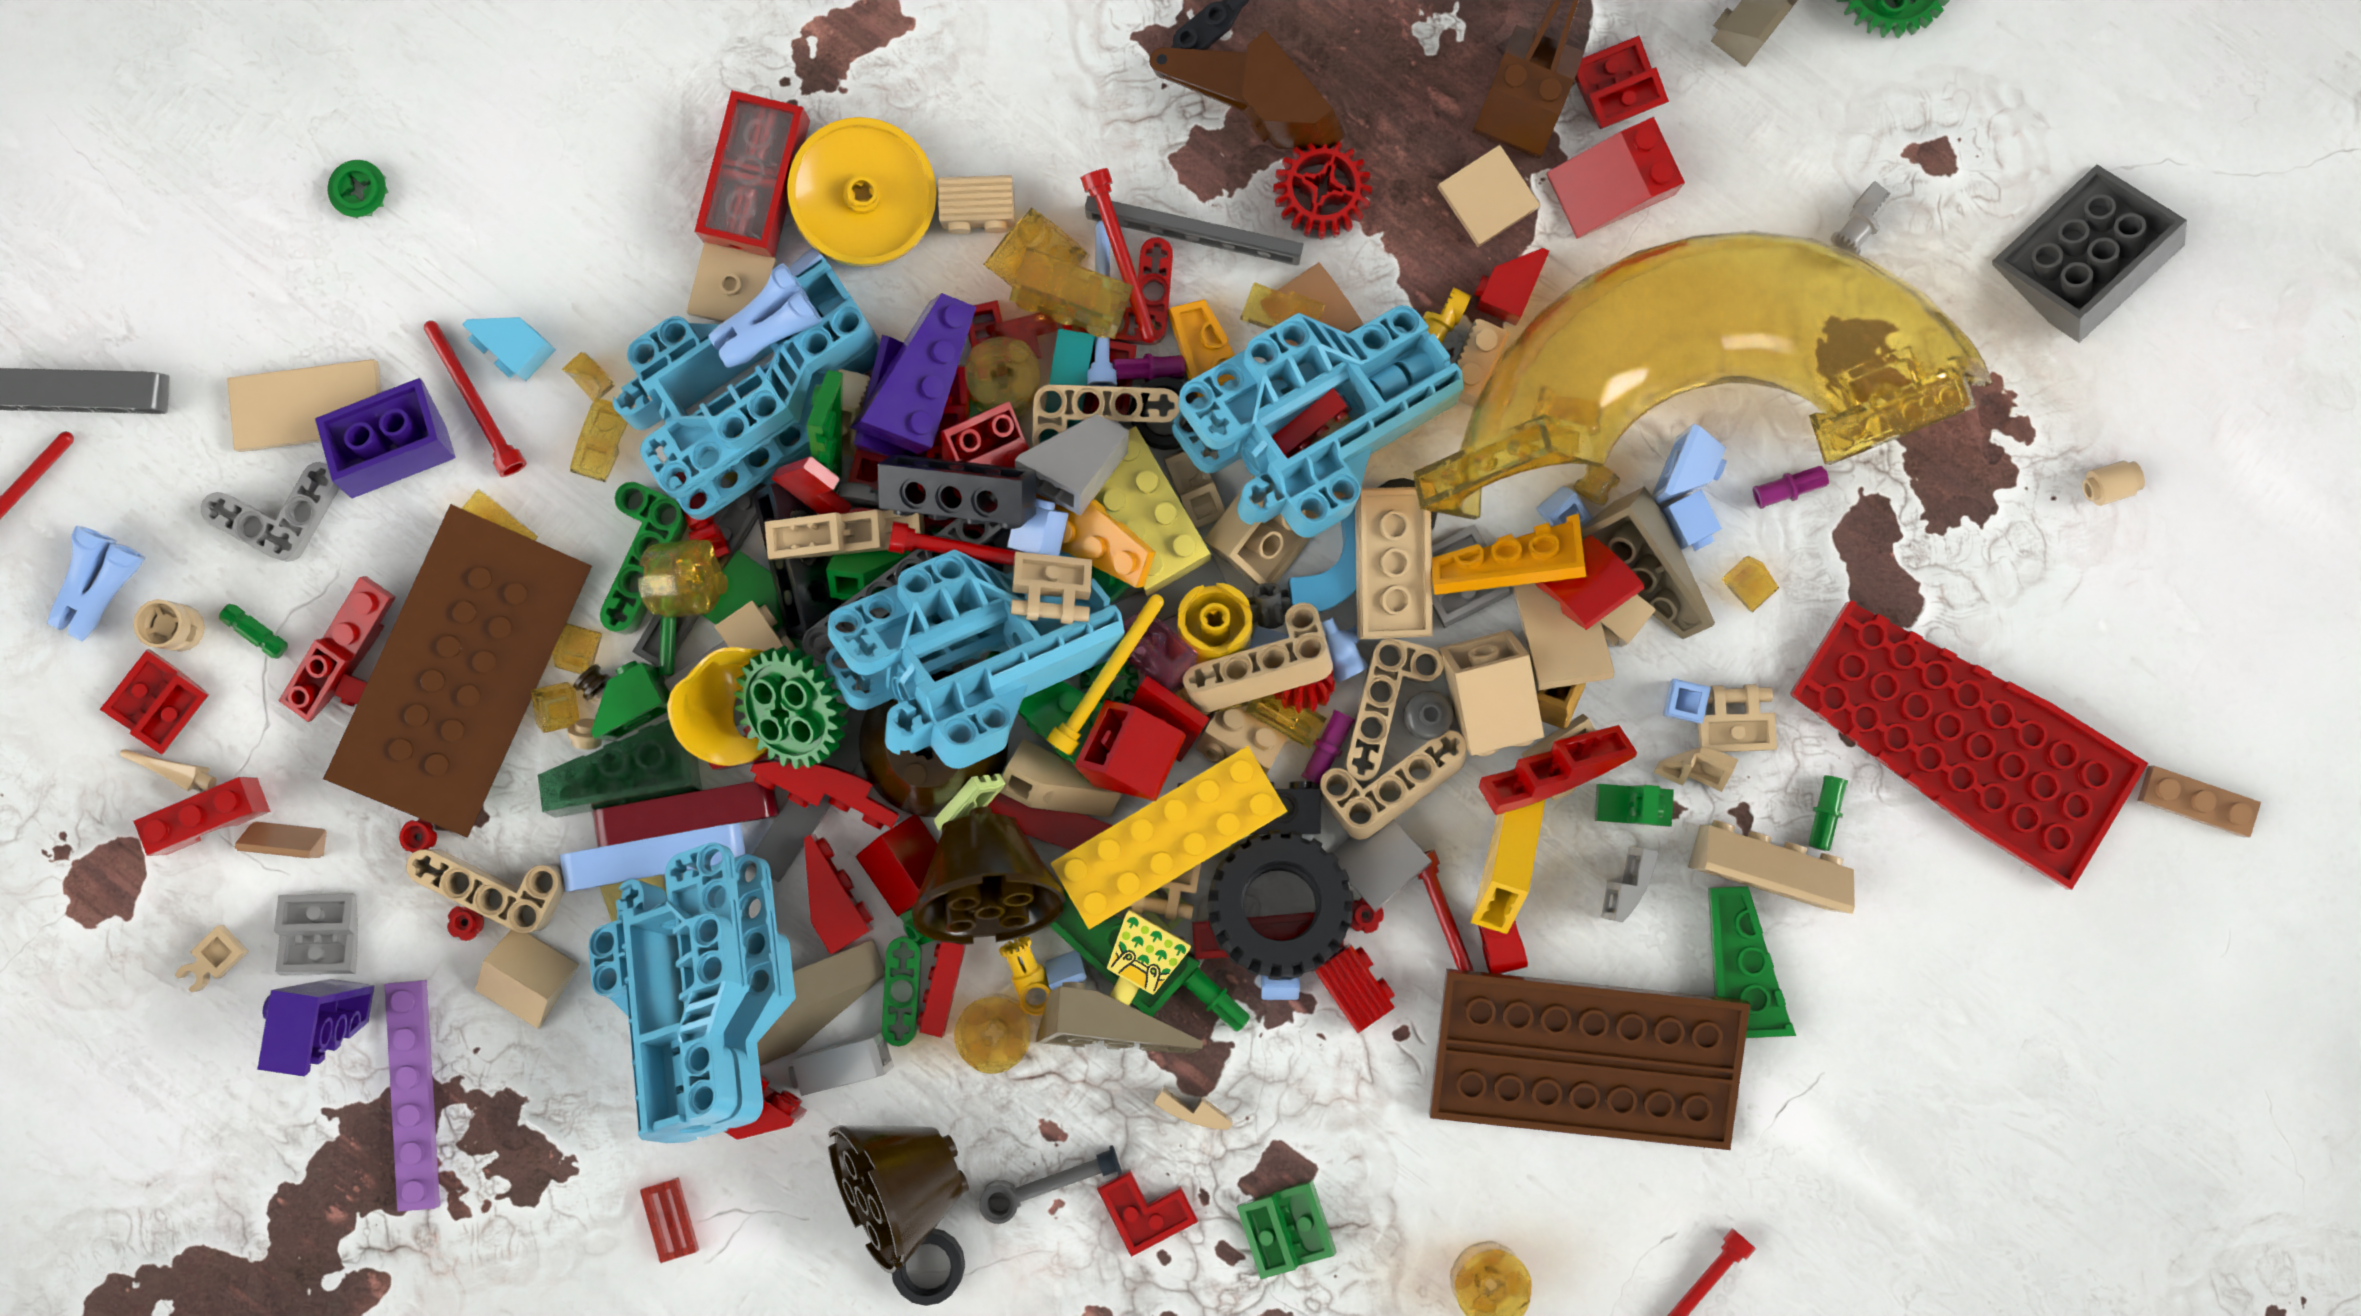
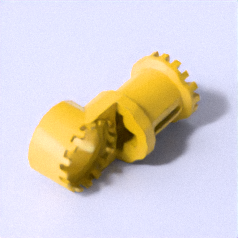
M1454 287L1451 291L1452 293H1450L1452 299L1448 297V304L1445 303V308H1443L1441 314L1426 311L1423 316L1429 327V334L1434 333L1441 344L1447 333L1452 332L1455 325L1459 324L1471 299V295Z
M1021 936L1018 940L1014 938V943L1011 940L1008 941V944L1005 943L1004 946L1000 947L999 953L1002 957H1006L1013 973L1011 980L1023 1010L1030 1015H1042L1049 993L1052 991L1049 987L1047 976L1042 965L1037 964L1030 948L1032 941L1029 936ZM1037 987L1045 990L1047 997L1040 1005H1031L1025 999L1027 992L1032 988Z

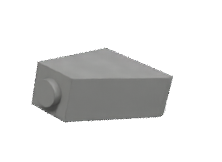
M1095 414L1021 453L1015 459V468L1036 470V493L1081 516L1127 455L1129 430L1114 420H1107Z
M882 1031L797 1055L791 1059L793 1066H790L788 1071L793 1088H799L801 1096L883 1076L894 1065L887 1041L884 1039Z

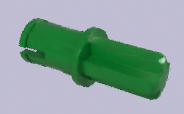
M1824 775L1818 805L1813 807L1812 810L1816 814L1809 846L1817 850L1829 851L1838 818L1843 817L1840 810L1848 780Z
M1199 967L1182 983L1184 987L1186 986L1206 1005L1205 1010L1207 1012L1212 1010L1235 1032L1240 1031L1249 1021V1014L1226 994L1227 989L1225 987L1221 989Z

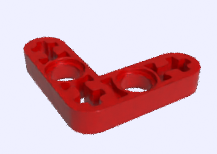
M1153 237L1146 240L1141 247L1138 281L1142 293L1146 284L1150 282H1157L1164 289L1163 296L1156 301L1148 300L1144 296L1151 319H1155V325L1161 327L1160 330H1155L1157 336L1155 342L1151 344L1145 343L1139 328H1134V336L1128 335L1130 331L1129 316H1134L1132 307L1110 306V315L1120 316L1125 323L1124 328L1119 333H1110V341L1137 345H1156L1164 339L1167 332L1173 265L1172 247L1165 239ZM1154 247L1161 248V253L1167 255L1166 258H1160L1159 273L1166 272V276L1152 273V257L1146 256V254L1153 253ZM1145 270L1151 272L1150 274L1144 275ZM1073 303L1062 311L1060 317L1062 329L1095 335V332H1092V324L1083 323L1080 325V330H1074L1072 323L1067 322L1068 319H1073L1075 313L1078 312L1082 314L1084 320L1094 321L1095 304Z

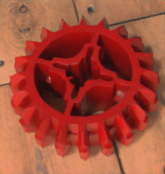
M1340 141L1334 144V149L1327 148V144L1315 149V146L1310 143L1307 145L1306 153L1296 146L1292 152L1294 159L1285 156L1282 160V165L1285 169H1277L1275 177L1281 182L1273 185V192L1280 194L1275 199V206L1286 207L1281 212V218L1286 220L1294 217L1291 229L1296 230L1301 224L1304 225L1303 235L1306 237L1310 236L1312 229L1318 230V239L1321 240L1324 239L1326 230L1330 229L1331 235L1336 238L1340 233L1339 225L1347 232L1351 231L1353 228L1351 219L1361 222L1363 219L1361 210L1369 208L1370 201L1365 197L1372 194L1373 188L1364 183L1370 180L1371 174L1369 171H1360L1365 163L1362 158L1351 161L1355 152L1353 148L1348 149L1345 154L1340 152L1342 146ZM1325 164L1319 173L1311 174L1305 172L1304 175L1299 174L1309 166ZM1336 168L1342 171L1348 178L1352 192L1345 190L1346 186L1337 182L1334 176ZM1326 176H1329L1326 194L1322 195L1319 203H1317L1319 185L1324 183ZM1293 186L1299 188L1300 193L1305 194L1310 199L1311 206L1309 211L1303 208L1297 201L1293 192ZM1341 203L1346 205L1336 213L1320 215L1322 209L1327 205L1340 206Z

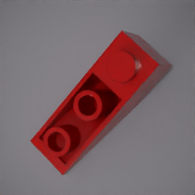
M810 834L804 838L810 919L830 955L872 931L873 927L870 922L874 920V917L863 900L857 903L850 891L855 886L844 869L838 871L833 864L831 858L835 856V853L824 837L818 839L816 834Z

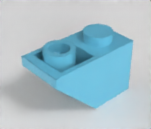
M520 317L467 319L462 324L471 333L467 339L483 354L490 350L498 358L494 364L509 378L516 374L527 381L556 351L547 340Z

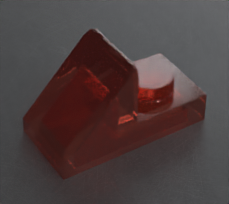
M1065 306L991 324L985 326L988 335L1031 361L1042 358L1037 336L1058 331L1057 323L1069 320Z

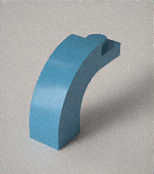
M1345 497L1341 498L1340 500H1348V498ZM1355 506L1352 513L1341 520L1343 547L1337 563L1321 574L1289 578L1288 587L1292 606L1298 603H1309L1316 607L1318 614L1337 607L1356 591Z

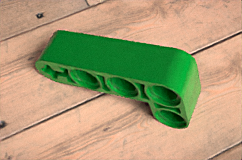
M636 482L622 484L615 493L614 499L617 508L629 517L642 522L600 611V621L603 626L610 631L623 635L632 634L640 627L663 579V563L671 562L688 526L683 509L677 501ZM641 492L643 495L642 504L637 509L630 510L628 506L629 498L632 494ZM674 507L677 513L676 519L669 525H663L662 513L667 508ZM658 540L661 547L660 553L656 557L648 559L645 552L647 545L652 541ZM642 574L645 581L644 586L640 591L633 593L630 589V581L633 576ZM623 596L636 600L635 605L622 600ZM617 611L623 612L627 616L625 622L615 618Z

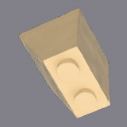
M1511 630L1439 647V654L1444 661L1443 669L1460 734L1464 737L1467 750L1471 756H1488L1501 748L1509 746L1523 747L1530 745L1536 739L1544 738L1530 655Z

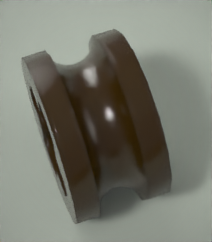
M598 664L589 667L573 684V688L576 691L582 690L584 692L583 698L587 701L600 693L606 687L607 681L611 679L608 674L603 675L600 673L601 667Z

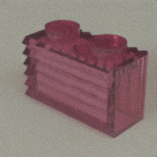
M1141 611L1123 622L1124 636ZM1155 617L1127 660H1130V664L1135 666L1134 669H1140V673L1145 674L1144 678L1146 676L1151 677L1175 694L1185 687L1183 676L1190 667L1197 664L1196 660L1198 658L1196 656L1198 653L1159 618Z

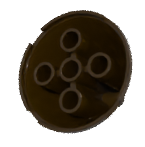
M942 670L931 675V677L936 682L956 672ZM891 699L871 709H867L863 717L859 734V751L865 774L873 783L875 790L887 802L904 812L922 817L936 818L971 777L978 776L980 779L983 775H989L991 778L994 774L1000 773L1001 775L1008 754V743L1000 752L960 769L945 765L934 750L932 754L927 752L925 748L912 754L909 750H900V755L891 752L885 744L887 713L890 708L898 704L897 699Z
M976 807L970 810L969 816L948 821L942 825L941 837L912 909L913 925L919 933L936 941L965 945L974 944L973 938L995 936L997 943L1035 933L1049 926L1062 915L1063 903L1066 902L1064 891L1020 829L1014 817L994 814L989 807Z
M836 1126L830 1129L828 1133L830 1138L835 1136V1143L828 1146L833 1174L843 1203L854 1227L857 1228L862 1225L871 1242L866 1244L865 1247L884 1271L894 1273L906 1264L961 1195L969 1190L968 1181L964 1173L958 1170L954 1157L958 1155L957 1147L950 1135L942 1137L939 1131L933 1127Z

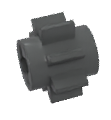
M1274 583L1258 585L1253 590V597L1247 598L1252 611L1253 623L1258 621L1260 627L1275 629L1285 623L1287 610L1292 607L1288 590H1280V587Z

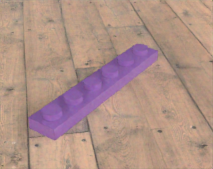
M427 980L387 983L384 985L397 1212L435 1209L440 1206Z

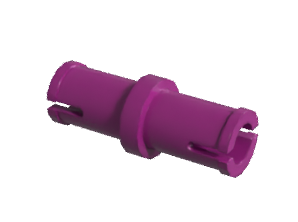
M1335 709L1321 738H1316L1313 744L1316 748L1304 772L1301 774L1302 777L1320 785L1322 775L1330 770L1336 756L1340 758L1343 752L1340 748L1352 724L1355 722V719Z

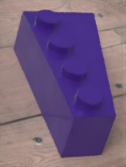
M943 293L929 301L906 337L901 349L886 369L887 371L877 387L873 389L863 409L849 428L918 454L931 449L976 307Z
M327 979L271 990L262 1010L263 1018L266 1021L257 1070L305 1077L311 1070L310 1064L319 1065L325 1060L326 1050H337L341 1046L343 1038L350 1039L369 1023L375 985Z

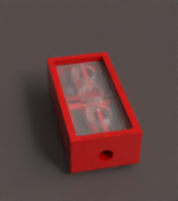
M731 90L694 231L703 243L707 242L775 258L789 205L788 177L795 155L806 140L810 119L802 106Z

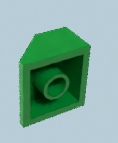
M631 661L615 670L617 676L607 681L591 730L594 739L615 741L668 713L667 705L671 692L664 684V676L659 675L658 667Z

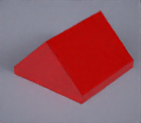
M912 815L881 834L855 856L897 917L914 906L938 843L921 818L917 815Z

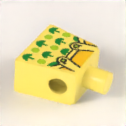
M1129 909L1125 915L1107 966L1108 970L1120 976L1109 995L1128 1006L1131 1004L1139 988L1154 995L1188 953L1192 944Z

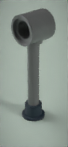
M1113 1145L1109 1146L1110 1150L1097 1154V1159L1019 1187H1015L1014 1184L1005 1180H996L989 1183L980 1198L979 1207L981 1214L991 1223L1002 1224L1013 1218L1017 1208L1021 1206L1020 1202L1101 1173L1103 1177L1115 1172L1121 1175L1122 1170ZM997 1192L1004 1193L1010 1200V1206L1006 1210L997 1211L990 1206L989 1197Z

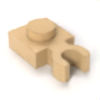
M217 925L190 951L197 960L194 963L181 966L175 976L177 978H185L190 972H193L196 975V982L188 990L191 993L201 991L208 985L210 974L215 979L222 978L249 951L225 925Z

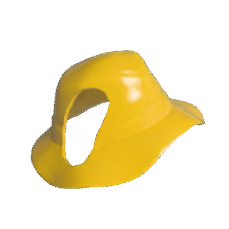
M740 647L717 649L704 657L672 689L667 705L670 724L675 737L688 752L713 764L734 766L751 762L769 751L766 747L758 751V738L748 739L743 737L736 729L734 708L738 698L734 695V692L743 688L736 679L744 675L741 668L750 663L752 657L764 652L763 650Z

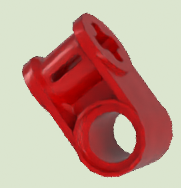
M1515 920L1507 934L1478 925L1483 955L1489 973L1503 974L1528 967L1525 948Z

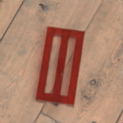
M679 1177L640 1189L660 1263L699 1251ZM668 1189L671 1190V1194L681 1225L682 1233L686 1243V1247L684 1248L682 1246V1242L672 1211L671 1203L667 1193ZM658 1193L674 1249L671 1252H668L652 1194Z

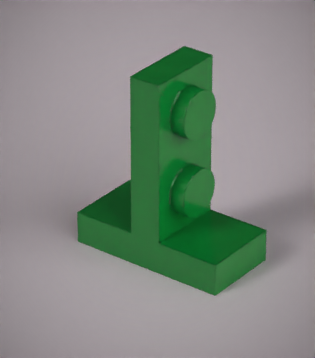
M1597 784L1594 821L1672 827L1674 789H1662L1660 786L1654 785L1623 786Z

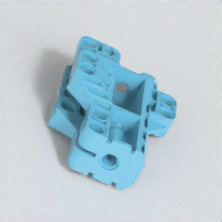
M824 257L795 276L809 297L808 300L821 317L822 322L774 342L758 352L753 359L745 364L727 368L719 356V350L714 348L708 337L720 324L688 323L679 316L665 319L629 345L627 358L638 377L621 387L623 392L617 399L613 397V407L632 428L637 430L648 429L662 419L665 421V425L643 440L640 453L659 486L671 498L674 497L680 507L691 518L704 520L712 516L759 483L764 485L775 484L776 482L771 477L777 468L812 457L806 424L813 408L812 395L815 385H822L827 370L836 371L844 369L864 374L874 367L880 339ZM774 351L775 356L772 361L763 367L758 365L755 367L756 372L735 386L730 384L727 386L728 390L708 404L703 402L699 405V410L690 416L688 415L686 409ZM800 438L795 445L789 446L794 439ZM659 446L663 447V452L667 457L664 463L657 457L656 449ZM769 458L764 466L758 467L763 460ZM677 472H684L686 476L684 484L675 476ZM729 472H736L738 474L736 484L730 488H722L721 480L723 476ZM698 493H705L707 495L705 505L699 509H691V498Z
M1397 306L1348 334L1306 315L1297 313L1251 339L1247 344L1246 350L1184 384L1179 394L1178 407L1180 411L1176 418L1173 419L1172 432L1193 464L1205 473L1217 472L1233 462L1243 459L1246 469L1255 476L1254 479L1245 484L1237 505V513L1244 523L1249 525L1261 521L1265 523L1281 513L1297 535L1313 537L1352 513L1361 493V485L1367 463L1372 453L1456 405L1464 390L1462 371L1456 363L1452 364L1450 362L1451 356L1434 333L1429 334L1428 325L1412 307ZM1284 340H1293L1298 345L1292 346L1290 344H1287ZM1261 357L1264 358L1266 361L1263 363H1259L1253 358ZM1224 374L1235 377V379L1228 380L1222 386L1217 381V378ZM1332 388L1338 390L1352 409L1348 412L1352 422L1287 459L1272 436ZM1191 392H1199L1204 395L1201 398H1196L1190 404L1185 399L1186 395ZM1185 417L1194 432L1184 431L1180 427L1179 421ZM1205 447L1210 452L1215 450L1218 452L1216 460L1211 456L1203 457ZM1333 492L1345 494L1348 500L1337 499ZM1263 500L1264 503H1263V506H1262V508H1261V507H1260L1258 504H1256V503H1259V502H1261V501ZM1310 510L1317 515V518H1307L1303 515L1302 511Z
M954 549L905 569L899 575L897 585L834 610L828 619L827 633L834 648L829 650L826 655L825 671L828 677L834 675V686L841 690V696L846 703L857 710L871 709L891 699L898 700V704L890 708L887 713L885 744L891 752L900 755V750H909L912 754L931 745L945 765L960 769L996 754L1006 747L1009 733L1023 698L1108 661L1124 636L1121 612L1115 604L1112 606L1109 604L1110 598L1097 581L1092 578L1089 600L1075 599V606L1090 608L1088 622L1073 621L1072 624L1060 623V619L1038 617V621L1025 620V616L1011 615L1012 599L1027 601V594L1012 592L1013 572L1004 574ZM1068 553L1059 554V556L1076 558ZM1040 595V602L1062 604V597ZM874 608H884L890 612V615L880 619L873 617L869 612ZM840 622H850L856 626V629L849 633H843L838 631L835 626ZM984 652H1001L999 655L936 682L931 677V675L942 670L946 672L951 671L952 666L970 658L974 660L979 659L980 654ZM842 657L849 668H838L832 662ZM856 677H857V684L859 685V687H860L862 690H857V691H855V689H856V681H855V678H856Z
M715 842L684 851L669 860L665 869L667 896L666 892L656 885L636 879H628L623 882L618 888L623 890L621 899L616 900L618 920L596 928L589 939L591 981L594 991L601 996L608 997L629 1017L639 1129L638 1136L641 1140L660 1143H686L697 1140V1137L704 1138L727 1131L728 1128H737L756 1121L763 1110L757 1042L796 999L790 944L785 935L777 932L769 864L766 860L750 854L734 858L733 852L729 847ZM720 851L722 862L710 866L712 857ZM755 863L757 873L752 881L747 882L745 879L746 869L750 864ZM687 866L698 868V871L694 869L687 871ZM759 899L761 909L756 917L751 918L749 907L754 900Z

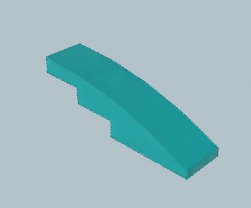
M1058 329L1049 385L1087 386V371L1091 366L1095 343L1094 334ZM1050 391L1047 392L1045 411L1047 413H1054L1061 407L1062 400L1057 392ZM1087 393L1081 395L1078 400V408L1081 412L1084 411ZM1068 420V429L1083 420ZM1046 429L1041 434L1040 443L1059 433L1054 429Z

